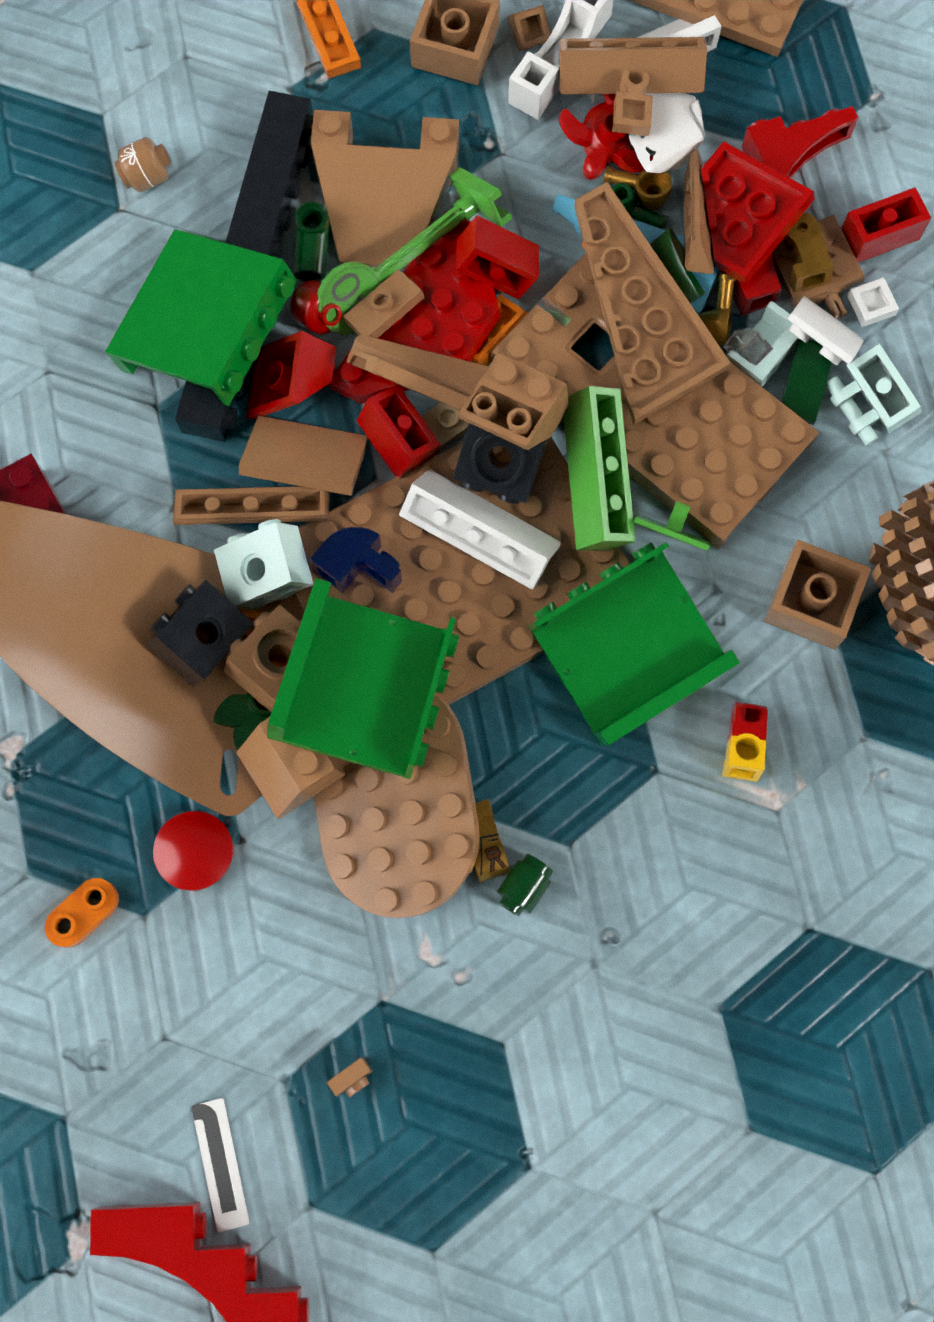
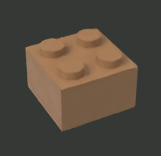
M425 0L410 39L411 67L479 85L499 29L500 0Z
M797 540L788 554L763 622L836 650L847 636L872 568Z

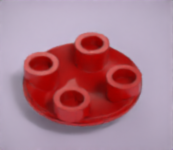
M188 811L172 817L162 826L154 842L153 858L159 874L165 881L176 888L197 892L212 886L225 875L231 864L235 849L228 829L218 818L206 812Z

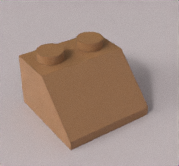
M267 718L255 728L236 753L276 818L281 819L345 776V773L334 757L268 739L267 727L269 718Z

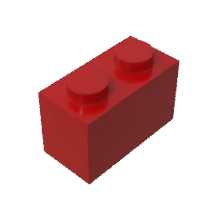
M916 187L849 211L841 230L859 263L920 240L931 220V216Z
M476 215L457 238L456 271L481 283L493 284L494 289L519 300L539 278V245Z
M398 384L368 398L356 420L395 477L401 478L433 458L441 445Z

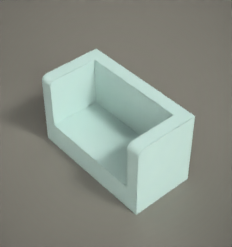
M772 301L765 308L762 319L735 351L731 349L726 354V357L732 364L762 387L795 349L798 337L789 331V328L792 326V323L787 320L790 313Z

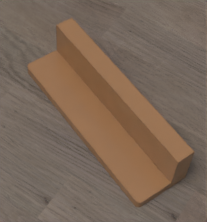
M705 38L560 39V93L616 94L617 91L621 92L620 81L624 70H629V80L633 84L641 82L643 72L649 74V84L646 93H702L705 88L707 58Z

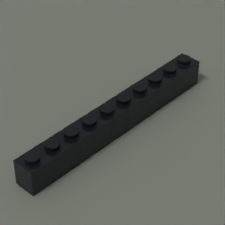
M268 91L225 243L277 258L282 257L283 243L280 240L283 231L288 232L290 228L292 211L289 208L291 200L298 198L300 191L299 171L300 168H306L309 158L307 142L309 136L312 135L314 117L310 98ZM244 377L241 389L235 394L229 406L224 405L212 389L186 381L175 417L181 433L225 442L228 430L232 431L235 427L237 409L234 407L237 396L242 397L244 394L247 377Z

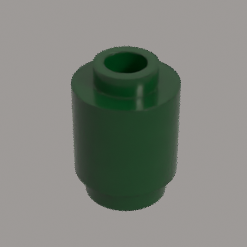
M526 854L522 861L517 860L497 890V893L502 897L499 904L518 917L522 911L531 914L551 884L549 878L553 870L534 856Z

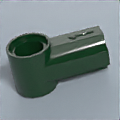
M306 202L297 209L295 214L297 232L294 277L304 282L321 281L326 277L328 241L331 237V228L324 206L317 202ZM311 222L321 223L317 228H306Z

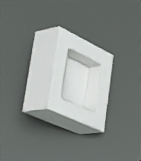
M884 277L852 288L847 295L862 327L895 316L899 310Z

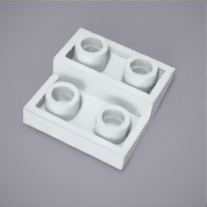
M806 296L802 297L787 318L792 323V326L789 328L791 333L805 343L810 338L817 341L823 346L819 353L836 366L841 360L846 364H850L864 341L862 337Z

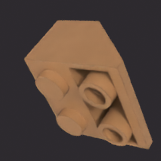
M498 352L458 416L472 425L529 450L552 436L568 410L567 384Z

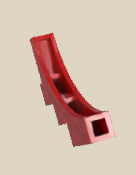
M851 106L842 110H829L821 117L809 121H796L788 128L785 127L781 116L770 120L760 119L747 127L741 148L749 156L792 178L806 162L823 150L849 139L857 123L858 116L854 107ZM772 253L746 285L737 279L734 281L732 297L741 316L764 309L771 301L776 303L781 285L773 264Z
M200 1202L100 1206L90 1210V1255L125 1257L154 1265L187 1282L214 1305L226 1322H309V1298H302L301 1286L251 1288V1282H257L258 1258L257 1255L250 1254V1244L200 1246V1239H205L207 1234L206 1212H200Z

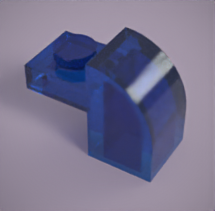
M349 527L333 533L310 558L312 571L325 581L331 582V585L342 594L361 571L365 572L391 593L402 582L399 562L385 551H382L380 554L378 553L381 548L380 535L367 528Z

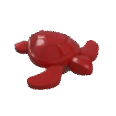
M603 94L605 102L589 110L583 123L577 120L566 108L559 115L558 122L567 138L574 144L584 147L587 156L583 164V176L587 180L593 181L604 172L606 166L616 164L622 170L630 173H641L645 170L636 152L633 151L634 147L630 143L629 134L612 132L616 94Z

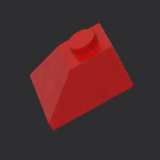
M304 331L296 332L261 346L259 356L253 362L246 417L253 420L258 418V416H264L299 404L331 383L335 371L336 347Z

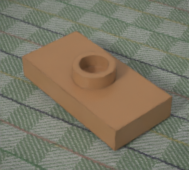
M398 269L347 312L343 318L346 324L358 335L378 338L425 297L423 291Z

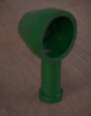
M617 183L611 187L616 196L620 195L626 198L620 200V202L632 219L660 229L665 228L668 216L660 215L638 205L637 197L629 185Z

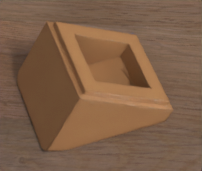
M544 5L506 17L519 51L544 44L551 35Z

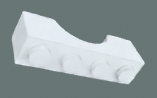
M565 0L558 22L546 43L535 54L528 51L510 76L508 104L539 120L560 90V39L596 38L612 15L613 0Z

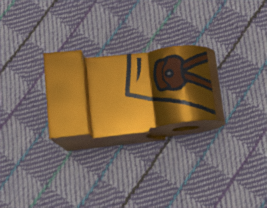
M803 213L783 240L786 251L793 255L795 261L790 277L794 293L830 284L834 269L816 218L811 214Z
M489 799L475 803L479 823V848L473 868L479 883L510 872Z

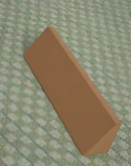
M693 149V152L690 153L684 175L686 271L712 274L713 245L701 168L704 164L699 150Z
M302 486L175 490L173 524L262 523L273 519H279L281 522L328 521L329 491Z

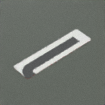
M219 1098L193 1105L192 1112L216 1229L218 1232L246 1226L250 1221L224 1099Z

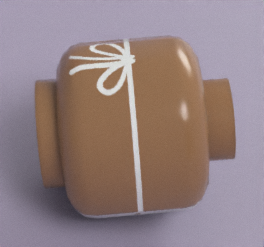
M148 137L141 138L119 149L118 160L115 161L116 170L123 184L127 188L133 187L137 192H144L165 182L168 179L167 166L172 164L165 146L162 143L156 145Z

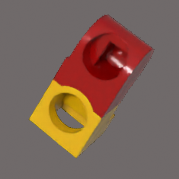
M734 702L730 717L722 777L757 782L765 769L767 706Z

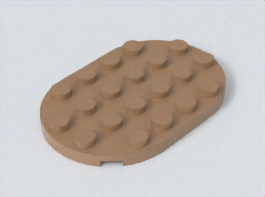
M436 694L432 705L439 707L433 731L429 729L424 730L421 741L429 744L423 767L414 766L410 779L335 758L344 771L345 776L314 796L323 858L332 880L352 903L379 916L389 918L413 917L426 914L441 907L457 894L458 889L464 883L468 874L472 872L478 855L479 823L463 731L452 709Z

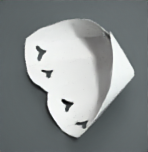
M645 93L644 95L653 96L650 134L644 138H641L642 135L629 134L630 143L634 147L636 155L646 172L662 173L677 169L687 162L693 149L697 150L704 141L705 131L699 100H696L695 96L686 93ZM646 147L656 152L652 161H650V154L646 151Z

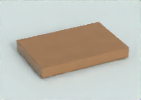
M258 416L239 463V475L351 496L367 449L368 437L361 434Z

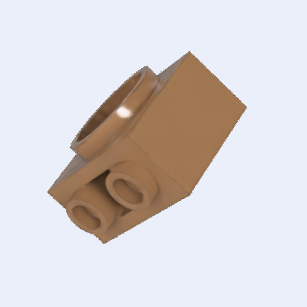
M280 604L271 613L264 611L252 624L251 629L253 632L245 640L241 638L236 639L231 644L229 652L225 655L227 659L224 672L270 712H272L286 666L278 667L273 665L269 661V657L279 655L288 662L301 624L298 619Z

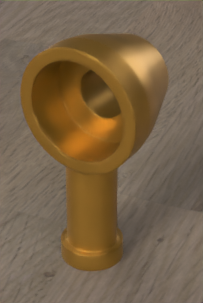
M608 166L604 175V183L607 182L609 186L611 184L625 183L632 190H636L640 201L650 210L660 209L671 194L672 178L667 171L652 173L643 170L639 175L615 170L614 167Z
M718 274L717 280H719L716 309L702 312L699 317L718 345L727 346L731 330L733 286L736 279L728 274Z

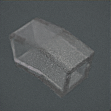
M751 328L735 330L724 345L727 352L732 349L756 366L773 350V347L758 331Z

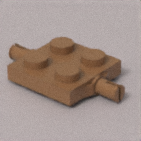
M833 214L817 221L834 267L830 284L794 293L790 277L795 261L793 255L786 251L783 240L772 252V259L775 270L794 309L802 297L806 296L814 303L825 302L831 315L838 320L839 316L842 318L848 313L839 295L845 289L862 283L864 274Z

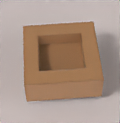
M361 1057L330 1079L327 1084L335 1096H340L346 1092L350 1098L369 1084L366 1076L373 1072L364 1057Z

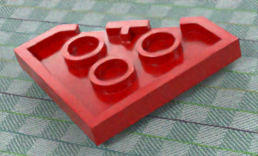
M723 141L701 168L714 260L718 269L746 285L812 204L815 197L813 190Z

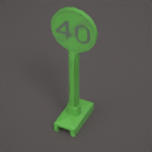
M461 167L453 171L448 176L459 200L454 203L452 209L375 269L358 261L345 262L333 268L322 280L317 292L319 312L329 303L338 305L342 310L340 321L335 326L327 327L341 335L355 334L356 332L346 324L343 316L395 271L401 270L463 220L468 221L474 215L479 214L500 227L505 225L512 217L510 212L494 204V201L502 195L500 189ZM332 308L327 312V321H331L335 318V308Z

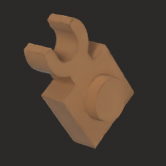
M624 70L620 81L621 92L617 91L614 99L612 132L649 135L653 96L644 95L649 84L648 73L643 72L641 82L633 84L629 80V70Z

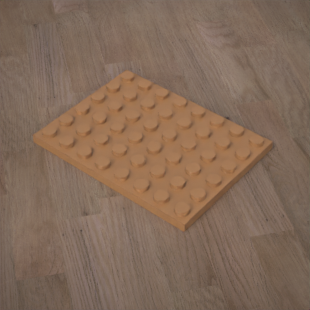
M552 437L548 439L532 494L526 503L521 501L519 504L507 503L497 497V493L485 489L482 492L468 490L561 542L533 590L399 516L412 483L427 470H432L461 486L462 482L454 480L453 475L463 442L431 458L401 478L397 476L329 512L328 521H311L298 528L313 584L315 578L331 582L330 597L441 629H447L450 617L456 618L452 633L460 635L454 657L446 656L442 669L450 671L444 693L435 692L448 705L544 653L528 627L537 621L533 613L551 602H554L557 608L567 603L570 599L566 593L584 582H587L590 588L603 580L599 573L617 562H620L623 568L630 564L620 547L609 551L576 550L568 463ZM496 446L493 448L494 456L502 462L511 460L510 452L505 447ZM313 585L294 593L304 612Z

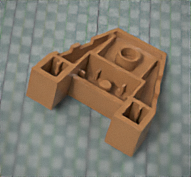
M314 110L311 135L314 165L340 265L345 262L358 261L370 267H377L433 223L436 214L440 212L444 203L443 199L448 188L452 185L448 175L457 169L459 119L423 117L420 149L353 145L350 112ZM408 263L402 269H406L410 263Z

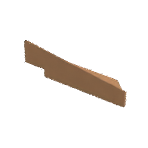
M358 335L346 361L349 364L461 411L489 367L365 335Z

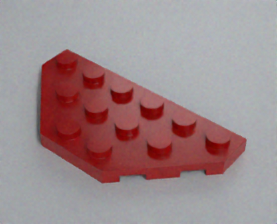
M463 220L410 262L403 274L423 291L425 298L377 339L469 362L472 361L500 319L501 312L493 284L481 283L456 271L457 238L471 221ZM350 351L333 374L332 382L329 383L332 390L360 404L366 403L368 398L397 385L392 381L347 363ZM399 385L403 392L410 390L406 387Z

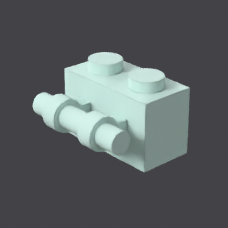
M880 344L846 365L849 374L854 380L852 383L845 387L838 376H835L826 383V387L832 394L830 400L836 408L840 407L851 423L848 426L854 436L859 435L865 446L878 439V436L871 427L880 420L887 432L891 433L922 413L921 405ZM861 392L872 407V410L864 415L853 400Z

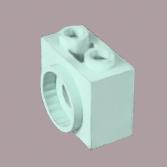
M279 519L268 520L258 525L259 530L250 534L241 533L231 536L227 539V544L214 549L226 598L238 609L252 611L273 601L286 599L295 592L313 585L298 526L281 523Z

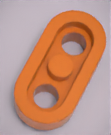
M92 878L82 883L48 915L45 922V934L49 941L63 948H72L83 942L116 910L119 903L117 889L113 884L101 878ZM94 891H100L102 899L97 905H91L89 902V897ZM64 919H69L71 922L70 930L65 934H61L59 931L60 922Z

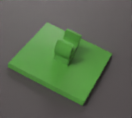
M676 501L667 525L640 514L635 517L634 523L706 551H708L710 541L682 531L691 506Z

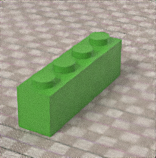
M588 386L568 396L569 408L563 416L576 550L609 551L636 542L620 389Z

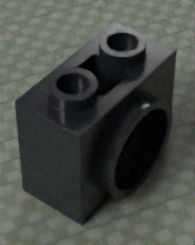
M468 423L453 479L462 482L461 486L471 491L482 492L485 489L497 493V497L507 503L519 504L520 501L526 503L532 494L548 439L526 450ZM496 446L505 447L510 452L511 460L507 462L498 460L494 456L493 448Z
M207 580L203 581L196 588L189 584L177 596L174 602L179 607L171 616L164 612L149 628L154 635L145 644L191 686H195L207 678L229 652L231 644L236 639H240L253 623ZM196 628L206 631L209 637V644H203L197 639Z

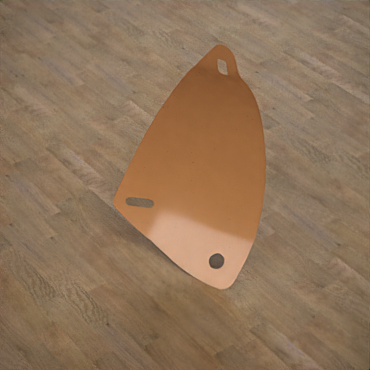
M0 501V657L28 686L70 722L145 774L220 814L235 816L246 810L262 796V793L240 758L238 761L235 793L226 795L220 789L223 753L226 750L237 751L233 742L234 728L215 724L213 721L214 715L219 705L230 695L247 694L246 690L224 672L227 657L224 656L205 680L195 686H191L145 645L154 635L149 628L164 612L171 616L179 607L174 600L189 584L196 588L203 581L207 580L226 597L215 554L84 518ZM294 594L286 599L276 600L252 610L261 613L264 611L271 613L280 604L298 620H302L304 611ZM196 628L197 639L203 644H209V637L206 631ZM244 634L241 636L243 640L247 638ZM257 701V705L259 708L264 710L267 709L260 702Z

